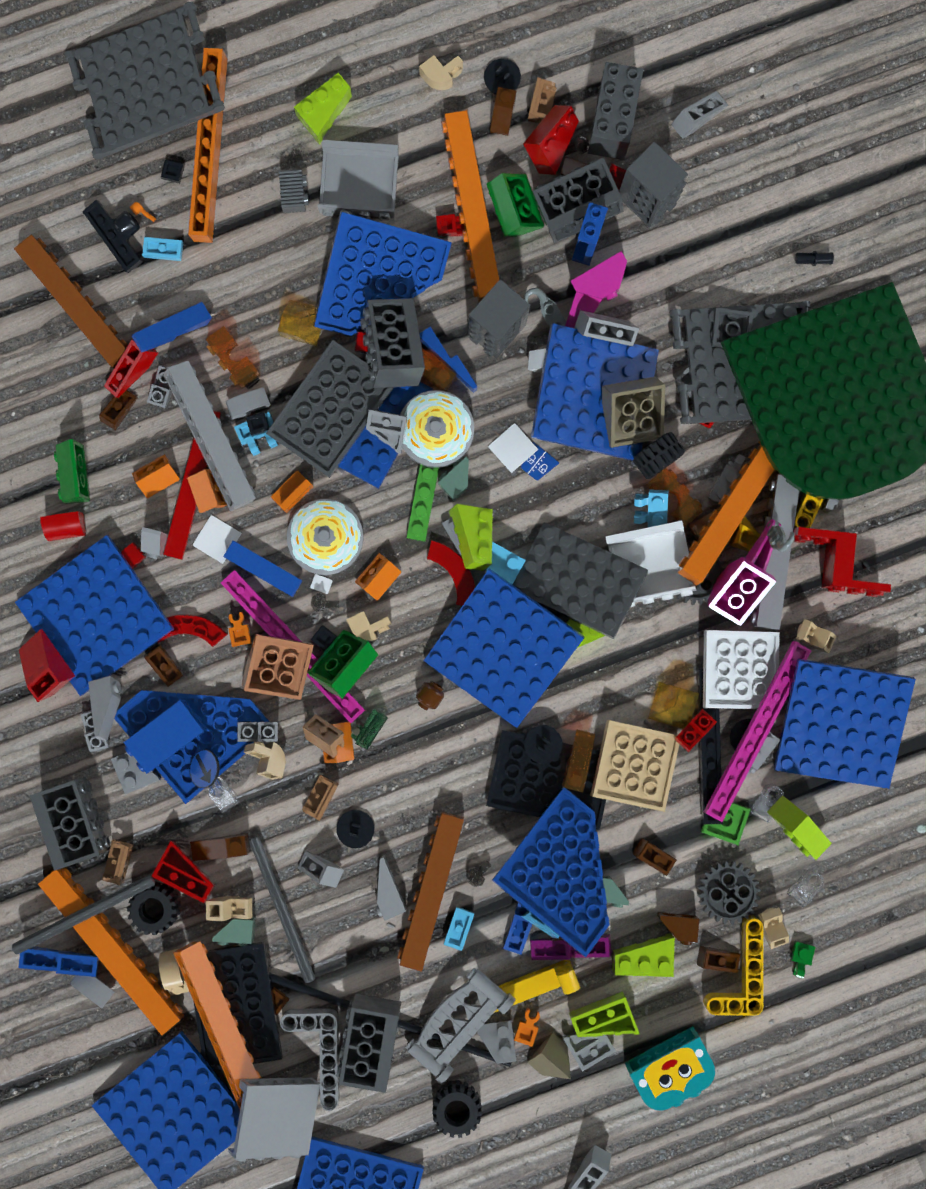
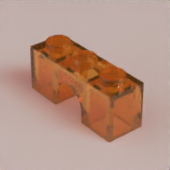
M224 326L205 339L209 344L206 347L213 356L217 354L220 358L218 363L224 371L228 369L232 374L229 378L235 386L239 384L243 389L260 376V373L247 356L240 361L230 359L231 351L238 344Z
M665 468L649 481L646 486L651 490H669L670 494L676 496L678 506L671 515L676 521H682L683 526L686 527L703 512L701 509L702 505L696 498L693 499L689 495L690 491L684 484H680L676 480V474L671 469Z

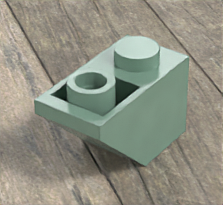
M467 457L463 460H457L452 465L454 468L449 473L445 471L438 478L440 480L438 482L439 487L453 502L468 489L469 459Z
M603 875L607 903H612L611 906L623 908V905L629 906V901L612 878Z
M252 916L250 919L233 918L212 937V942H217L218 945L237 943V946L252 944L255 935L256 917Z

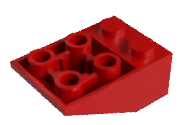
M42 629L19 649L26 686L37 702L55 695L75 677Z

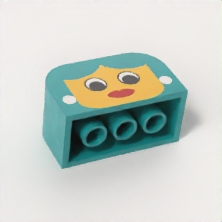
M693 1026L625 1062L629 1075L644 1103L648 1107L659 1111L678 1107L684 1103V1100L699 1096L701 1091L711 1085L715 1077L714 1063Z

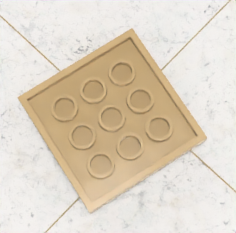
M607 720L590 796L665 812L679 749V743L674 739L677 735Z

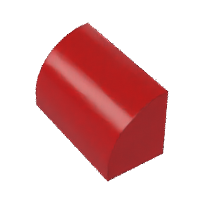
M75 511L40 517L42 531L47 541L86 536L84 514L82 512Z

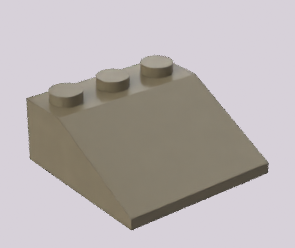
M656 377L602 386V406L609 446L611 448L656 440L664 435L665 384Z

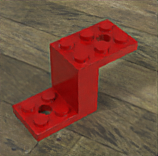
M804 527L794 529V542L806 543V541H813L815 545H825L826 543L822 588H828L827 592L839 593L846 590V594L858 595L866 593L865 596L869 597L884 596V593L891 592V584L852 580L857 533Z

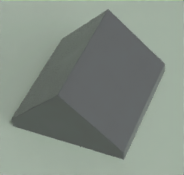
M716 307L711 346L723 348L722 342L717 341L718 329L720 330L722 315L731 314L743 317L742 334L752 330L753 312ZM735 321L727 323L723 328L724 335L728 338L737 336L740 333V325ZM728 325H733L737 328V333L730 334L727 330Z

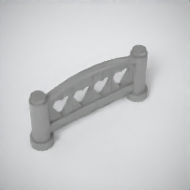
M473 968L467 975L469 981L449 994L436 1007L425 1023L419 1038L416 1040L412 1038L405 1046L407 1052L436 1076L435 1080L441 1085L454 1070L449 1065L451 1060L497 1009L502 1014H505L516 1000L510 993L507 995L479 969ZM471 991H475L481 1006L466 1004L464 998L469 997ZM462 1005L465 1008L468 1020L454 1018L452 1012L457 1011V1006ZM449 1019L453 1023L456 1034L441 1032L439 1027L445 1024V1020ZM437 1033L441 1038L443 1048L429 1046L427 1040L432 1039V1035Z

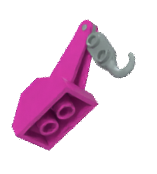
M622 251L571 280L576 294L567 321L564 319L557 304L539 288L529 289L524 295V300L528 302V298L532 294L538 296L541 313L549 327L554 323L575 328L580 310L594 313L603 300L607 299V301H610L618 296L617 292H619L627 260Z
M771 519L747 556L728 564L719 575L707 601L708 606L741 626L776 582L775 577L766 572L772 550L785 552L793 543L794 532L790 533L788 540L785 539L786 535L781 524Z

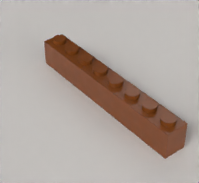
M31 234L18 244L14 250L112 368H115L128 344L124 339H118L116 336L118 332L111 324L108 326L104 322L107 318L100 310L95 311L92 307L94 305L93 301L87 295L84 297L81 294L83 289L76 281L71 282L68 278L71 275L65 267L60 268L57 265L59 260L52 252L48 254L45 250L47 245L41 238L36 239Z
M443 811L441 816H436L434 824L437 827L436 834H431L429 845L432 846L431 852L426 853L423 863L427 865L425 872L421 871L418 883H421L420 891L416 890L413 902H416L415 910H410L408 921H411L410 928H405L402 939L406 940L404 948L400 947L397 959H401L400 966L421 972L423 970L464 817Z

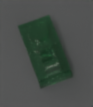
M374 709L368 715L364 726L357 725V728L360 729L358 736L353 733L351 734V737L356 741L355 744L368 750L388 717Z

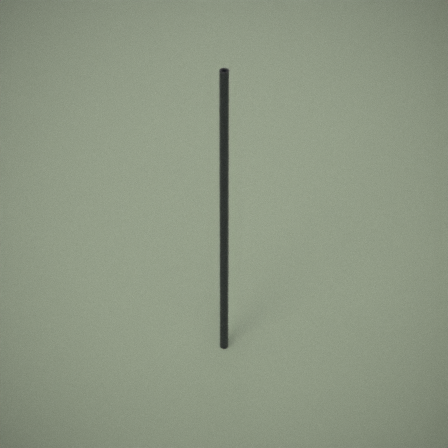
M270 973L271 982L346 1009L349 1007L350 1001ZM401 1019L398 1021L399 1028L420 1035L423 1027ZM434 1033L432 1040L441 1042L439 1034ZM468 1043L461 1049L495 1062L487 1050ZM512 1062L500 1064L510 1067Z

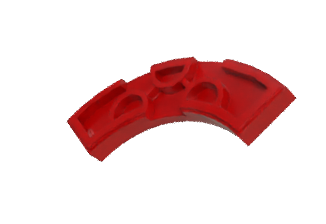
M431 540L427 560L438 563L448 571L456 587V605L463 606L475 589L472 574L469 569L465 568L463 559L456 552L439 542Z
M175 615L166 617L174 630L157 642L161 643L163 640L178 634H191L202 638L214 647L228 634L217 624L205 618L193 615Z

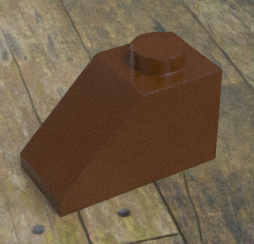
M498 87L490 133L509 135L517 91Z
M657 913L659 919L681 944L692 945V942L698 943L699 918L696 915Z

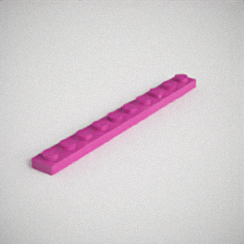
M236 570L221 582L226 590L270 637L302 642ZM313 653L308 671L318 661V658ZM307 673V677L350 723L365 711L349 692L342 699L330 693Z
M792 641L703 811L704 813L723 822L791 691L797 659L807 660L812 651L796 641Z

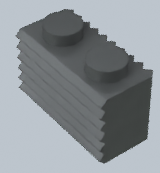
M302 169L279 171L283 213L305 212L306 205H309L308 193L304 191V187L308 186L307 175H303Z

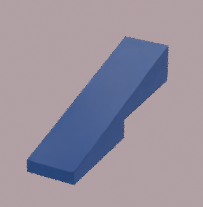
M200 302L132 334V338L142 353L174 341L177 336L208 325L212 317L203 302Z
M429 327L420 332L421 343L473 393L477 391V385L458 355L452 358L449 357L432 328Z
M232 541L223 556L292 597L302 583L301 579L235 541Z
M517 903L503 949L522 955L532 923L521 917L528 910L519 903Z
M32 947L20 953L18 968L56 971V974L96 977L98 957L95 955Z

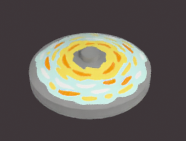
M438 390L423 392L412 398L400 414L408 416L403 449L412 460L421 465L434 468L451 465L461 459L472 444L474 437L472 414L466 404L451 393Z
M318 499L305 504L293 515L288 526L287 544L293 559L302 568L314 574L334 575L346 570L356 561L363 547L364 534L359 518L347 505L336 500Z

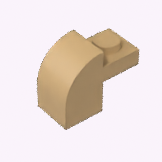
M433 55L419 66L420 76L431 88L447 90L453 87V78L461 74L463 61L457 56L443 67L435 55Z
M364 611L346 619L353 634L367 641L377 640L375 632L383 633L389 630V625L392 624L388 616L371 624Z
M804 619L803 623L798 627L796 640L820 651L830 653L836 635Z
M254 742L245 745L244 753L260 759L256 774L272 780L283 777L286 758L278 744L275 742L267 744Z
M224 896L206 900L207 921L252 918V898Z
M769 908L763 913L758 914V919L763 924V933L770 949L789 943V934L782 922L783 914L780 908Z
M178 949L159 953L161 982L164 990H168L171 996L189 992L173 954Z

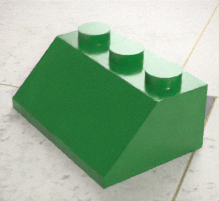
M501 173L486 184L505 237H518L544 227L526 174Z
M74 439L57 444L56 451H54V459L58 463L56 477L60 481V488L58 489L59 499L66 504L90 502L84 445Z
M343 630L307 673L330 693L343 699L376 659L378 653L367 640Z

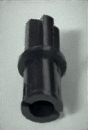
M817 251L812 253H796L794 261L796 264H811L812 266H816V264L831 265L834 261L833 252L817 253Z

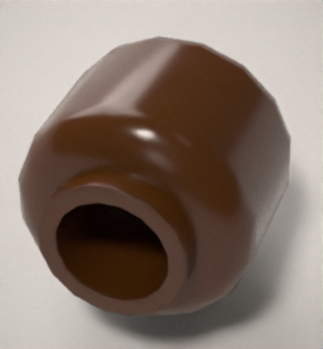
M430 681V683L424 682L416 694V698L419 701L418 705L424 710L429 708L436 709L444 698V689L433 681Z

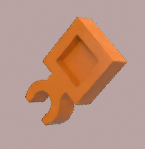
M239 612L240 618L237 621L234 620L233 614H229V620L234 625V627L228 628L232 647L252 644L249 625H243L242 623L245 618L243 612Z
M527 1008L525 1010L526 1021H519L514 1041L533 1047L539 1029L534 1023L539 1020L540 1013L537 1011L535 1017H530V1008Z

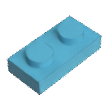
M144 237L142 253L144 258L182 261V240Z
M456 906L444 945L462 951L475 912Z

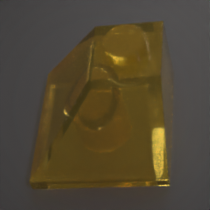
M290 300L282 313L278 327L280 337L317 346L322 330L313 326L318 307Z
M658 682L648 719L684 729L694 713L699 693Z

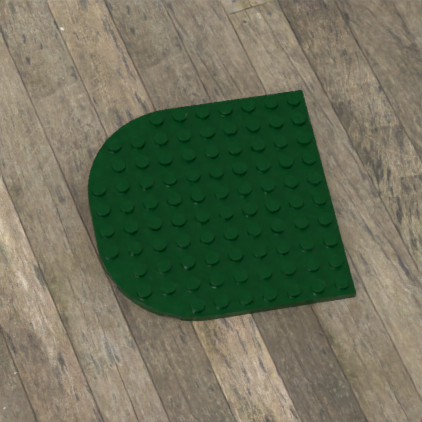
M893 282L724 340L721 343L769 462L786 479L787 483L799 491L821 499H851L896 483L913 474L926 462V361Z

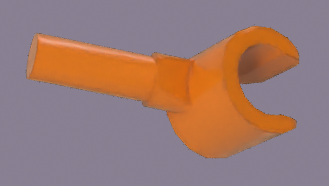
M135 202L130 206L131 211L136 216L141 212L151 221H156V218L149 214L140 203Z

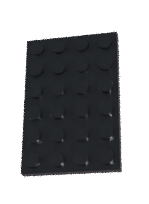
M502 730L486 806L541 817L561 789L565 787L595 812L596 830H600L606 799L590 796L600 750L562 743L561 753L554 761L540 764L533 761L527 755L524 749L525 734Z
M265 942L207 950L206 956L214 965L215 977L222 984L223 990L221 991L224 998L226 997L231 1007L229 1010L237 1019L238 1031L245 1038V1047L247 1052H250L253 1057V1064L282 1060L283 1054ZM194 1003L202 1056L213 1070L222 1069Z

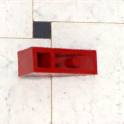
M131 340L104 387L116 398H119L149 369L158 352L153 348L141 353L135 341Z

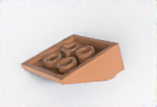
M256 634L243 675L242 687L244 691L301 700L314 645Z

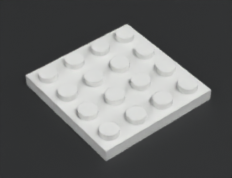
M704 630L703 708L757 709L779 668L780 632Z

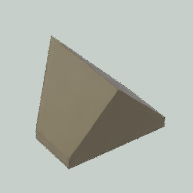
M552 1032L529 1058L527 1063L543 1076L571 1079L568 1047L563 1040Z

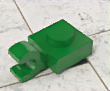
M798 941L794 942L790 959L796 962L793 975L804 979L805 965H812L815 946Z

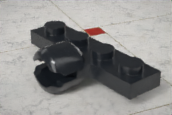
M95 200L82 211L125 272L130 273L143 262L129 242L130 237L140 229L138 221L131 213L123 211L115 219H112L98 200Z

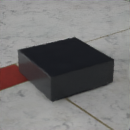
M165 159L161 179L180 184L185 165Z
M264 412L246 417L252 437L266 433L269 430Z
M322 625L310 640L326 651L337 636Z

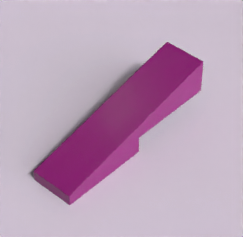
M610 934L602 935L587 957L581 955L564 940L553 941L552 938L530 940L532 960H570L571 958L610 957L612 954Z

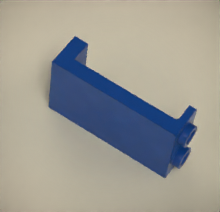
M589 203L572 261L590 266L608 210L607 207Z
M182 699L123 743L126 745V752L137 760V767L142 772L145 771L148 774L197 736L207 731V729L187 702Z

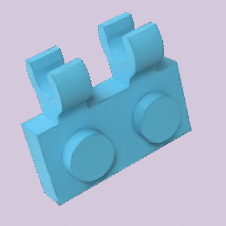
M267 412L265 415L270 428L274 421L270 412ZM247 421L234 427L241 444H248L253 456L260 454L255 440L261 437H266L271 448L278 446L276 440L266 433L252 437Z
M649 489V495L637 493L634 499V506L643 507L648 505V512L635 511L634 523L642 524L648 522V527L667 524L669 490Z

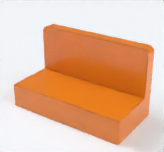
M165 454L132 473L135 483L146 498H150L179 481V476L172 468Z
M205 469L188 477L199 513L227 506L210 469Z
M296 471L271 498L288 513L314 486L299 471Z
M379 553L357 578L355 583L374 599L379 600L401 574V571Z
M351 723L331 724L344 733V747L337 746V755L334 758L323 751L324 763L354 760Z

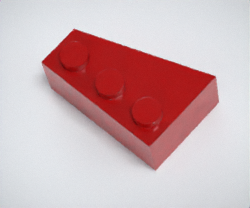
M555 105L523 143L539 174L555 175L579 122L572 106Z
M170 841L151 876L202 903H206L215 887V884L174 841Z

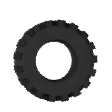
M668 432L639 452L634 457L633 462L646 479H651L684 455L686 450L672 432Z
M156 882L154 886L134 895L128 903L130 905L127 907V912H130V914L128 915V920H133L131 925L133 927L136 925L138 932L144 931L145 935L150 933L152 935L161 934L176 922L177 916L181 911L179 909L181 901L178 902L179 896L173 893L174 889L172 887L169 889L167 884L160 885V882ZM148 898H155L162 903L164 908L162 918L155 919L146 913L145 902Z
M456 1080V1084H452V1081H450L448 1086L442 1085L440 1091L437 1090L433 1099L432 1114L438 1130L442 1129L444 1135L447 1132L450 1133L452 1138H454V1135L462 1138L464 1133L468 1136L471 1129L475 1131L477 1124L481 1121L482 1107L478 1092H475L473 1086L468 1087L467 1082L460 1084V1081ZM459 1100L464 1102L469 1110L461 1117H453L447 1113L445 1108L450 1102Z

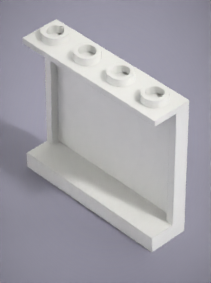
M682 521L606 536L609 552L648 569V573L631 607H634L637 602L643 601V604L654 603V599L662 598V601L674 598L673 595L681 594V597L693 595V591H696L695 584L677 573L681 568L678 566L684 556L688 557L689 555Z

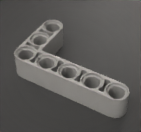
M331 1008L289 1009L285 1011L280 1021L281 1028L284 1031H319L320 1103L324 1110L332 1111L337 1107L340 1097V1078L336 1077L339 1064L338 1013ZM311 1016L315 1022L309 1024L305 1021V1017ZM331 1016L334 1022L327 1023L324 1017ZM292 1017L295 1023L288 1024L285 1018ZM331 1036L334 1038V1042L328 1043L324 1037ZM332 1056L335 1061L328 1063L325 1057ZM332 1076L335 1081L327 1082L325 1077ZM332 1096L335 1101L328 1102L325 1097Z

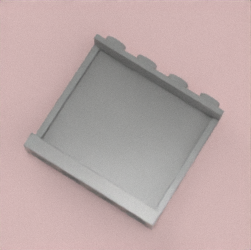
M322 140L323 160L320 201L318 204L319 213L325 216H333V214H340L341 211L366 219L371 217H379L381 220L394 218L399 160L398 145Z
M312 1077L240 1079L239 1088L243 1091L235 1145L234 1148H228V1152L237 1161H246V1159L253 1158L255 1160H264L270 1157L282 1159L288 1156L300 1158L301 1156L309 1155L320 1083Z

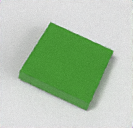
M732 803L723 820V824H703L701 832L739 845L750 808Z

